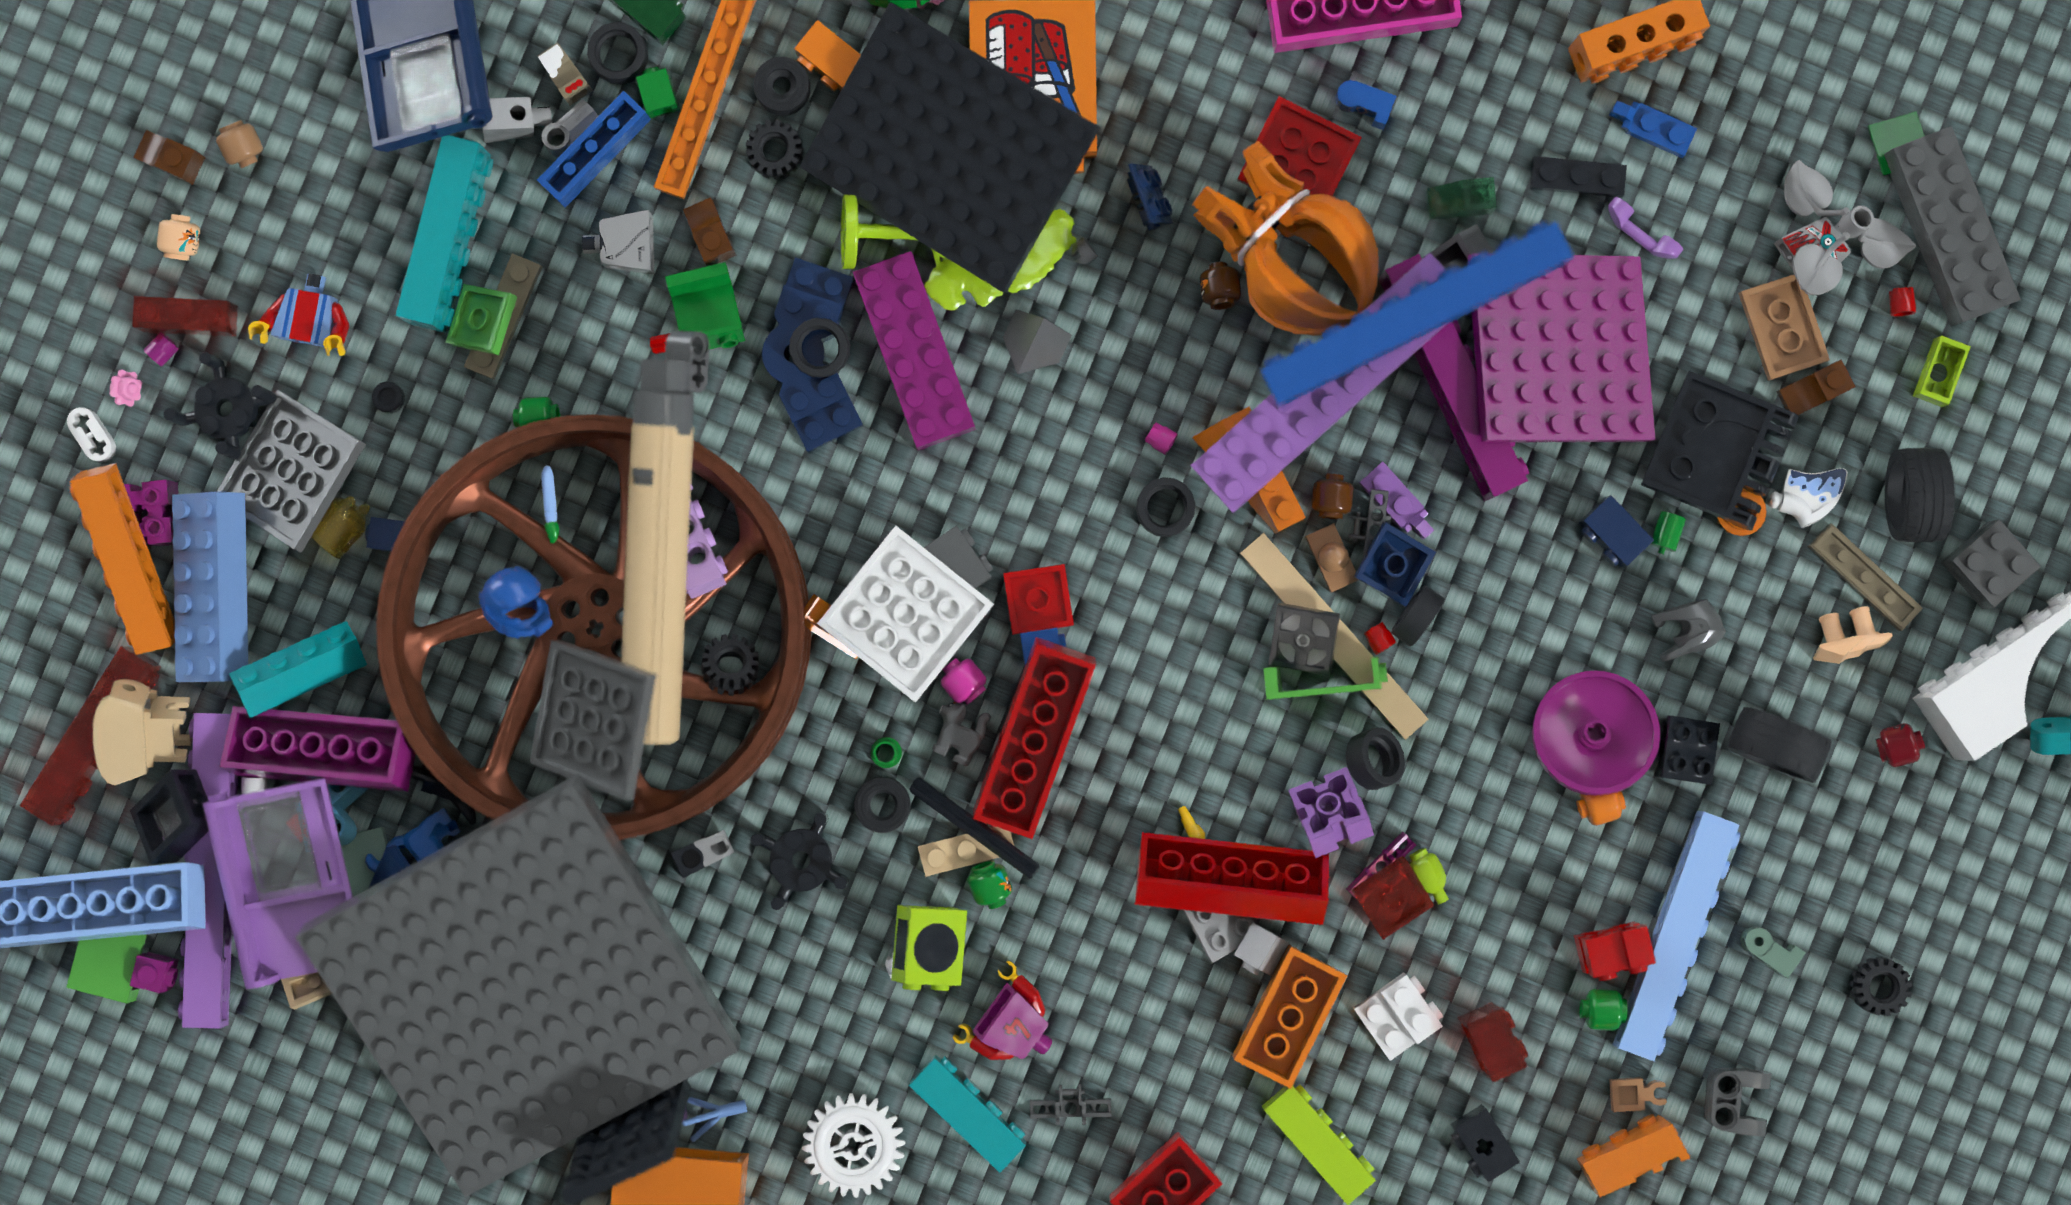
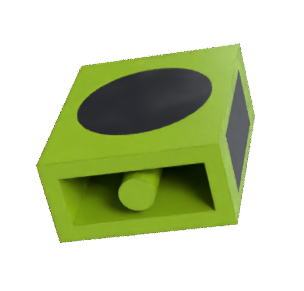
M897 905L891 980L902 983V989L921 990V985H931V990L949 991V985L961 986L967 910L954 907Z

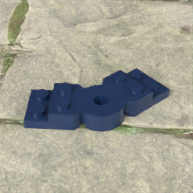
M795 258L774 312L779 326L773 329L765 339L762 348V359L769 374L775 380L782 383L779 396L809 453L864 425L838 373L825 378L811 377L801 372L794 363L787 361L786 354L789 350L790 339L794 330L804 321L813 318H824L837 324L840 323L854 277ZM817 329L805 336L802 342V353L808 363L814 366L826 365V353L823 343L834 338L832 333Z

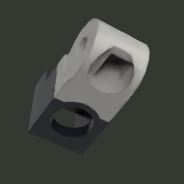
M722 830L680 848L671 854L682 878H685L735 852L725 830Z

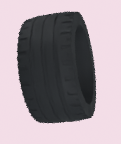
M1905 448L1893 451L1890 456L1884 488L1885 513L1889 531L1896 541L1934 542L1944 540L1949 534L1954 517L1955 482L1951 461L1945 450L1938 448Z
M1744 707L1735 723V728H1733L1727 748L1740 756L1773 770L1815 783L1824 767L1832 741L1820 733L1787 719L1754 708Z

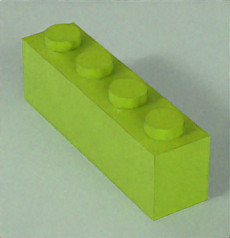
M1301 1084L1296 1088L1293 1085L1291 1089L1284 1086L1262 1105L1264 1111L1342 1200L1349 1205L1376 1181L1371 1174L1375 1168L1363 1155L1357 1158L1350 1149L1354 1146L1353 1143L1342 1131L1337 1135L1330 1128L1329 1125L1333 1121L1322 1108L1316 1111L1308 1103L1312 1097Z

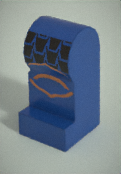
M1349 80L1340 85L1335 101L1339 109L1344 112L1357 111L1374 118L1372 127L1383 130L1396 95Z

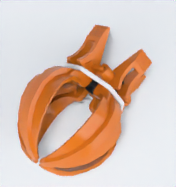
M1260 142L1254 143L1243 151L1248 164L1243 173L1256 199L1245 208L1206 186L1192 203L1198 210L1193 216L1196 217L1198 222H1201L1203 227H1206V230L1213 233L1223 242L1225 250L1231 254L1234 262L1238 261L1240 266L1245 264L1244 270L1247 277L1249 302L1261 318L1278 329L1294 334L1318 336L1323 335L1322 332L1337 324L1344 328L1351 323L1353 316L1365 311L1371 305L1375 294L1379 264L1378 247L1372 228L1360 210L1348 201L1338 200L1324 194L1309 195L1308 189L1302 191L1304 183L1286 174L1277 164L1272 154L1267 152V149L1262 147ZM1280 234L1287 238L1297 236L1314 246L1347 283L1356 299L1358 311H1350L1336 305L1296 275L1276 252L1277 244L1275 240Z

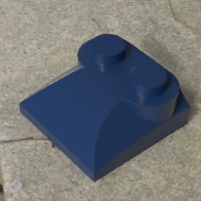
M1383 522L1354 577L1378 591L1385 598L1407 607L1436 552L1387 522Z

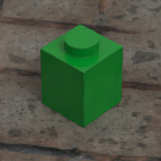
M660 67L648 68L642 71L643 75L636 77L644 108L650 119L679 111L670 75L666 68L661 70Z

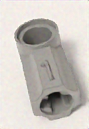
M583 99L556 123H550L543 129L541 135L542 142L552 156L558 158L598 117L594 109ZM555 135H564L565 140L561 145L553 146L550 144L551 139Z

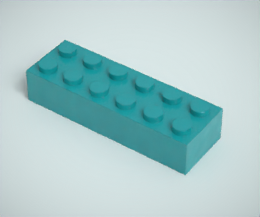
M450 135L441 138L395 315L410 325L442 333L446 332L447 326H451L455 310L452 308L454 297H458L462 289V279L460 278L462 266L466 267L470 258V249L467 248L470 236L474 237L477 231L478 219H475L477 208L482 207L485 200L486 190L483 189L485 177H490L493 169V159H490L491 154L478 142Z

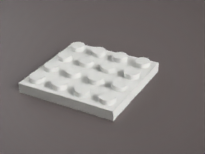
M895 526L817 624L910 699L917 702L993 607L994 603Z

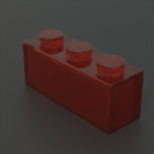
M134 296L132 327L143 332L236 337L238 306L224 300Z

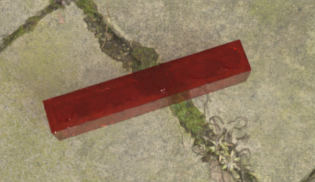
M120 646L19 806L51 826L69 821L76 810L74 804L79 796H84L93 783L90 779L96 769L99 770L96 764L93 743V720L98 704L104 697L110 695L114 681L130 679L145 684L151 690L159 680L160 675L157 673L162 666L143 654L136 655L132 647Z

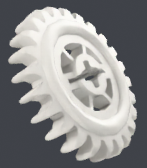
M850 1093L847 1103H844L841 1096L838 1095L836 1097V1107L829 1101H825L826 1113L818 1109L815 1110V1115L819 1122L812 1120L807 1122L813 1132H805L803 1134V1137L811 1141V1143L804 1145L802 1150L810 1152L812 1155L807 1157L804 1162L806 1164H815L810 1174L816 1175L820 1173L822 1175L818 1182L819 1185L829 1181V1192H833L839 1186L841 1196L843 1197L848 1189H852L854 1197L857 1198L860 1188H863L865 1193L870 1195L872 1184L880 1190L883 1188L881 1178L887 1181L893 1180L892 1175L888 1171L889 1169L896 1171L900 1169V1165L894 1159L904 1157V1153L896 1150V1148L903 1146L905 1140L897 1139L895 1136L899 1135L903 1128L892 1127L897 1120V1116L894 1115L886 1118L889 1106L887 1105L878 1110V1098H875L868 1105L866 1094H863L859 1102H856L853 1093ZM856 1123L855 1129H850L845 1133L838 1129L844 1124ZM860 1124L866 1126L872 1133L866 1135L865 1132L859 1129ZM836 1132L841 1137L840 1144L831 1146L832 1136ZM853 1137L855 1142H863L860 1144L858 1151H855L853 1147L846 1146L850 1138ZM876 1145V1153L872 1159L866 1151L868 1147ZM843 1156L849 1160L848 1166L841 1165L835 1158ZM862 1157L869 1162L863 1167L851 1168L852 1161L859 1160Z

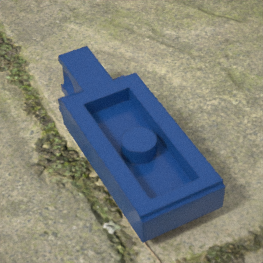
M1616 101L1609 113V116L1623 122L1621 128L1627 131L1626 134L1680 158L1686 155L1697 130L1694 126L1634 101L1631 106Z

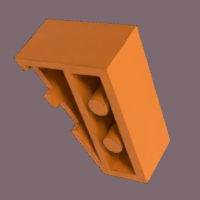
M1654 1114L1640 1119L1637 1122V1127L1629 1131L1622 1129L1613 1133L1609 1137L1611 1141L1601 1146L1593 1144L1582 1151L1583 1155L1577 1158V1161L1593 1191L1599 1197H1602L1636 1182L1637 1177L1650 1170L1654 1174L1664 1169L1662 1164L1679 1156L1681 1162L1689 1159L1690 1156L1673 1124L1660 1115L1655 1117Z

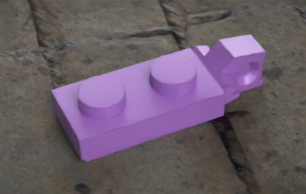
M1383 461L1359 482L1369 495L1371 489L1389 491L1386 514L1391 515V519L1400 529L1403 528L1407 533L1413 529L1422 540L1426 539L1434 531L1424 519L1428 515L1424 506ZM1376 494L1374 501L1378 505H1382L1383 495Z

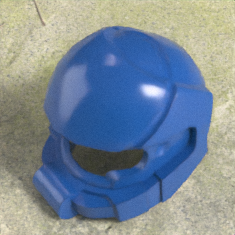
M515 566L492 574L486 581L483 590L479 593V600L485 619L501 634L516 639L520 636L528 637L534 635L539 637L553 626L548 604L542 597L537 596L541 591V584L533 574L524 568ZM525 607L533 608L537 611L533 617L522 621L519 618H510L506 615V613Z

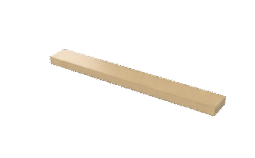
M1264 533L1240 553L1284 604L1333 612ZM1340 619L1333 660L1355 685L1374 683L1372 654ZM1387 673L1388 682H1382V689L1363 690L1362 693L1400 736L1406 740L1429 719Z

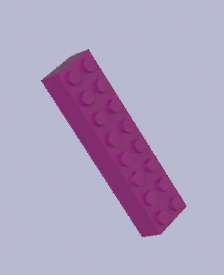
M1420 254L1400 262L1382 273L1378 280L1384 293L1422 260ZM1456 319L1443 327L1414 355L1485 502L1527 482L1526 475L1529 474V470L1523 458H1517L1512 448L1515 446V442L1481 441L1477 375L1472 364L1475 358L1469 345H1463L1458 335L1461 333V328Z

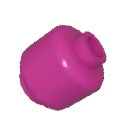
M955 658L942 669L945 675L941 679V686L954 702L958 704L965 702L968 705L986 690L984 685L987 678L971 659H964L960 662Z

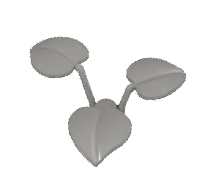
M1797 160L1789 169L1784 182V197L1787 205L1795 214L1800 217H1807L1815 212L1818 216H1842L1839 220V231L1842 236L1826 252L1816 244H1808L1801 247L1794 255L1792 263L1793 272L1801 290L1806 294L1822 295L1832 290L1840 282L1843 266L1838 259L1830 255L1848 238L1857 237L1858 241L1863 242L1861 245L1863 258L1871 266L1879 269L1894 266L1916 247V244L1904 232L1885 220L1874 218L1872 211L1865 206H1857L1851 211L1848 207L1842 210H1823L1831 204L1833 198V190L1828 180L1818 171L1806 166L1800 160Z

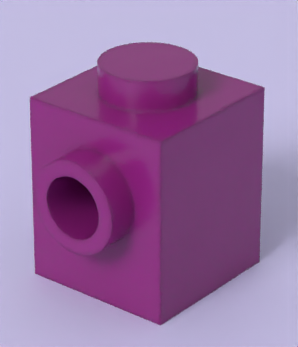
M151 952L137 955L130 986L157 993L172 990L178 977L177 965L179 959Z

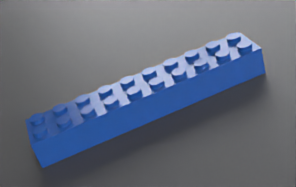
M1546 220L1528 229V232L1525 233L1526 237L1518 240L1516 235L1499 243L1496 252L1489 255L1487 250L1471 257L1470 261L1467 262L1468 266L1459 270L1458 266L1455 265L1441 272L1438 281L1430 284L1428 280H1425L1411 287L1410 295L1400 299L1399 295H1395L1383 301L1380 310L1371 314L1370 310L1367 309L1353 316L1352 324L1344 328L1337 324L1322 332V339L1312 343L1311 339H1307L1293 347V354L1283 358L1280 353L1264 361L1265 368L1261 369V376L1277 408L1568 264L1574 255L1557 222L1550 225L1547 224Z

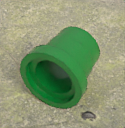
M890 737L876 740L871 748L873 762L882 768L895 766L902 756L900 744ZM882 744H889L894 749V757L889 762L881 761L878 758L877 750Z

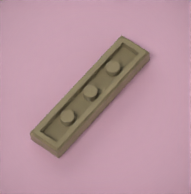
M1832 523L1828 524L1809 544L1808 547L1898 631H1903L1923 609Z

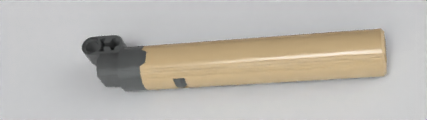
M672 331L666 341L665 360L641 359L640 391H634L621 662L657 674L644 744H672L679 739L694 431L693 393H699L705 389L708 380L709 340L705 333L698 331Z

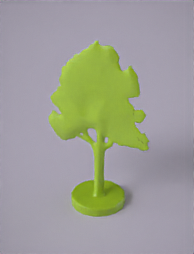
M843 195L841 211L842 269H854L856 267L859 238L917 240L893 224L858 223L856 195ZM1056 209L1052 212L1011 284L1009 292L1018 293L1022 289L1028 290L1033 288L1035 283H1039L1048 272L1054 269V264L1076 242V237H1073L1071 233L1074 224L1073 218L1065 210ZM932 249L936 267L931 271L924 287L926 293L944 309L952 311L966 304V299L962 296L963 291L971 293L976 303L981 307H986L996 297L1003 295V292Z

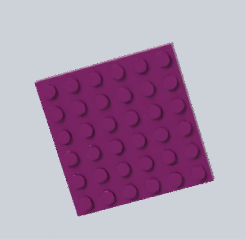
M1473 253L1469 255L1468 262L1470 261L1469 259L1479 253ZM1574 255L1568 264L1472 311L1482 442H1650L1655 440L1640 256Z

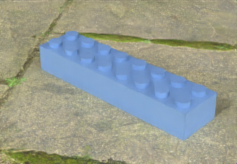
M185 862L0 881V948L206 929L204 865Z

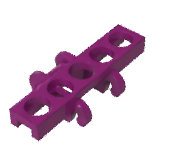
M1402 831L1368 867L1363 869L1364 871L1346 890L1358 902H1361L1377 885L1381 888L1385 886L1383 890L1385 892L1389 890L1393 894L1394 890L1392 887L1402 877L1407 879L1405 875L1407 871L1404 868L1400 870L1403 866L1399 862L1416 844ZM1405 840H1407L1406 847L1404 849H1398V847ZM1394 851H1396L1395 858L1391 855ZM1384 861L1385 868L1382 871H1376V864ZM1393 867L1397 874L1386 883L1381 877ZM1368 877L1372 879L1371 882H1365ZM1363 884V890L1360 893H1354Z

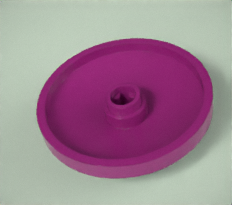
M1584 671L1562 679L1545 694L1533 719L1532 739L1541 765L1556 782L1580 794L1608 795L1629 788L1649 770L1658 752L1660 726L1651 701L1634 683L1610 672Z

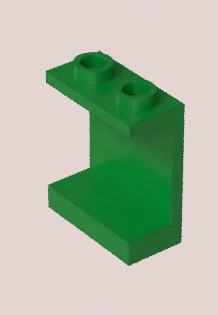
M726 262L665 276L679 331L705 333L709 340V350L718 347L731 348L739 342L745 341Z

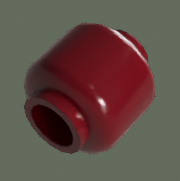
M1908 723L1884 728L1880 732V738L1875 739L1882 763L1887 762L1891 767H1899L1917 762L1920 759V750L1925 749L1921 731L1914 732L1912 726Z

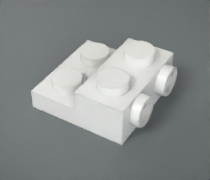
M1404 972L1353 1008L1390 1061L1415 1043L1419 1044L1443 1027L1439 1021L1443 1017L1442 1013L1433 1001L1427 1004L1421 996L1425 991L1421 983L1415 976L1409 979Z

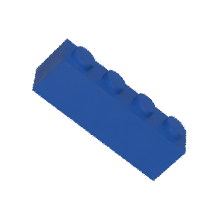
M623 91L554 161L537 181L566 208L651 120L650 117Z

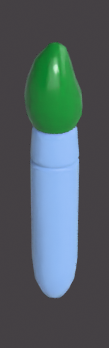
M546 465L542 469L541 474L546 521L545 531L550 543L553 544L558 539L560 528L556 521L557 508L554 476L552 469Z

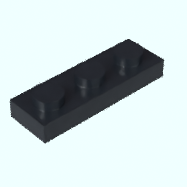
M1534 156L1532 158L1530 189L1622 198L1625 192L1627 165Z

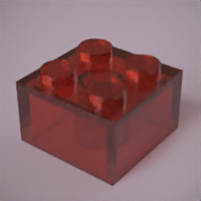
M1491 1002L1458 1017L1481 1071L1489 1080L1495 1082L1528 1067L1525 1062V1058L1529 1057L1522 1040H1518L1512 1033L1511 1029L1516 1028L1508 1010L1505 1011L1503 1007L1500 1008Z

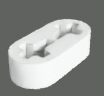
M86 408L72 410L68 415L67 425L85 455L97 462L111 460L116 453V444L98 415ZM80 416L89 417V420L86 422L90 429L89 433L85 428L77 426L81 422ZM94 437L98 442L106 443V446L103 447L105 452L103 455L94 453V450L97 448L93 440Z

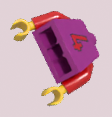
M1006 961L1012 966L1013 973L1010 976H1004L998 969V974L1002 979L1010 980L1012 986L1008 983L1005 984L973 1030L968 1024L958 1025L959 1028L966 1031L967 1036L965 1039H961L959 1036L953 1035V1040L958 1044L969 1043L971 1049L989 1060H1010L1014 1056L1024 1059L1031 1049L1043 1055L1050 1049L1052 1039L1044 1034L1049 1023L1043 1018L1046 1009L1039 991L1023 975L1019 976L1017 974L1015 964Z

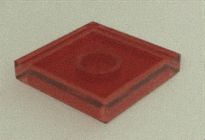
M1403 855L1351 890L1382 940L1435 906Z

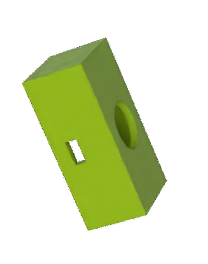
M1942 335L1934 338L1913 397L1940 407L1949 405L1971 346ZM1934 364H1941L1947 370V376L1941 382H1936L1930 377Z

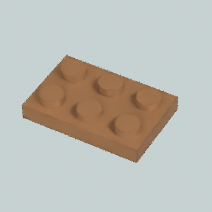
M1794 274L1738 293L1768 381L1830 361L1809 296L1801 290Z

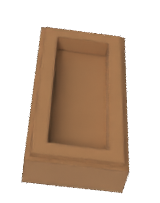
M1334 523L1305 536L1330 593L1358 581L1354 577L1356 570L1349 557L1348 550L1345 548Z

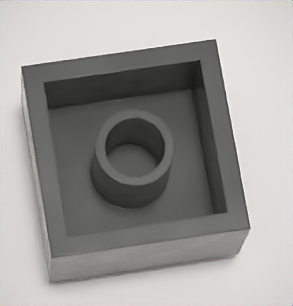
M2000 519L1986 522L1941 562L1982 609L1995 608L2041 567Z

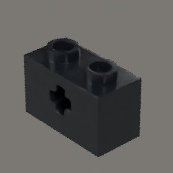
M1482 1104L1450 1124L1455 1131L1450 1136L1460 1151L1466 1149L1472 1159L1467 1161L1477 1178L1482 1175L1487 1182H1490L1520 1163L1487 1108ZM1481 1138L1486 1142L1489 1141L1486 1143L1488 1148L1485 1151L1476 1148L1479 1146L1477 1141Z

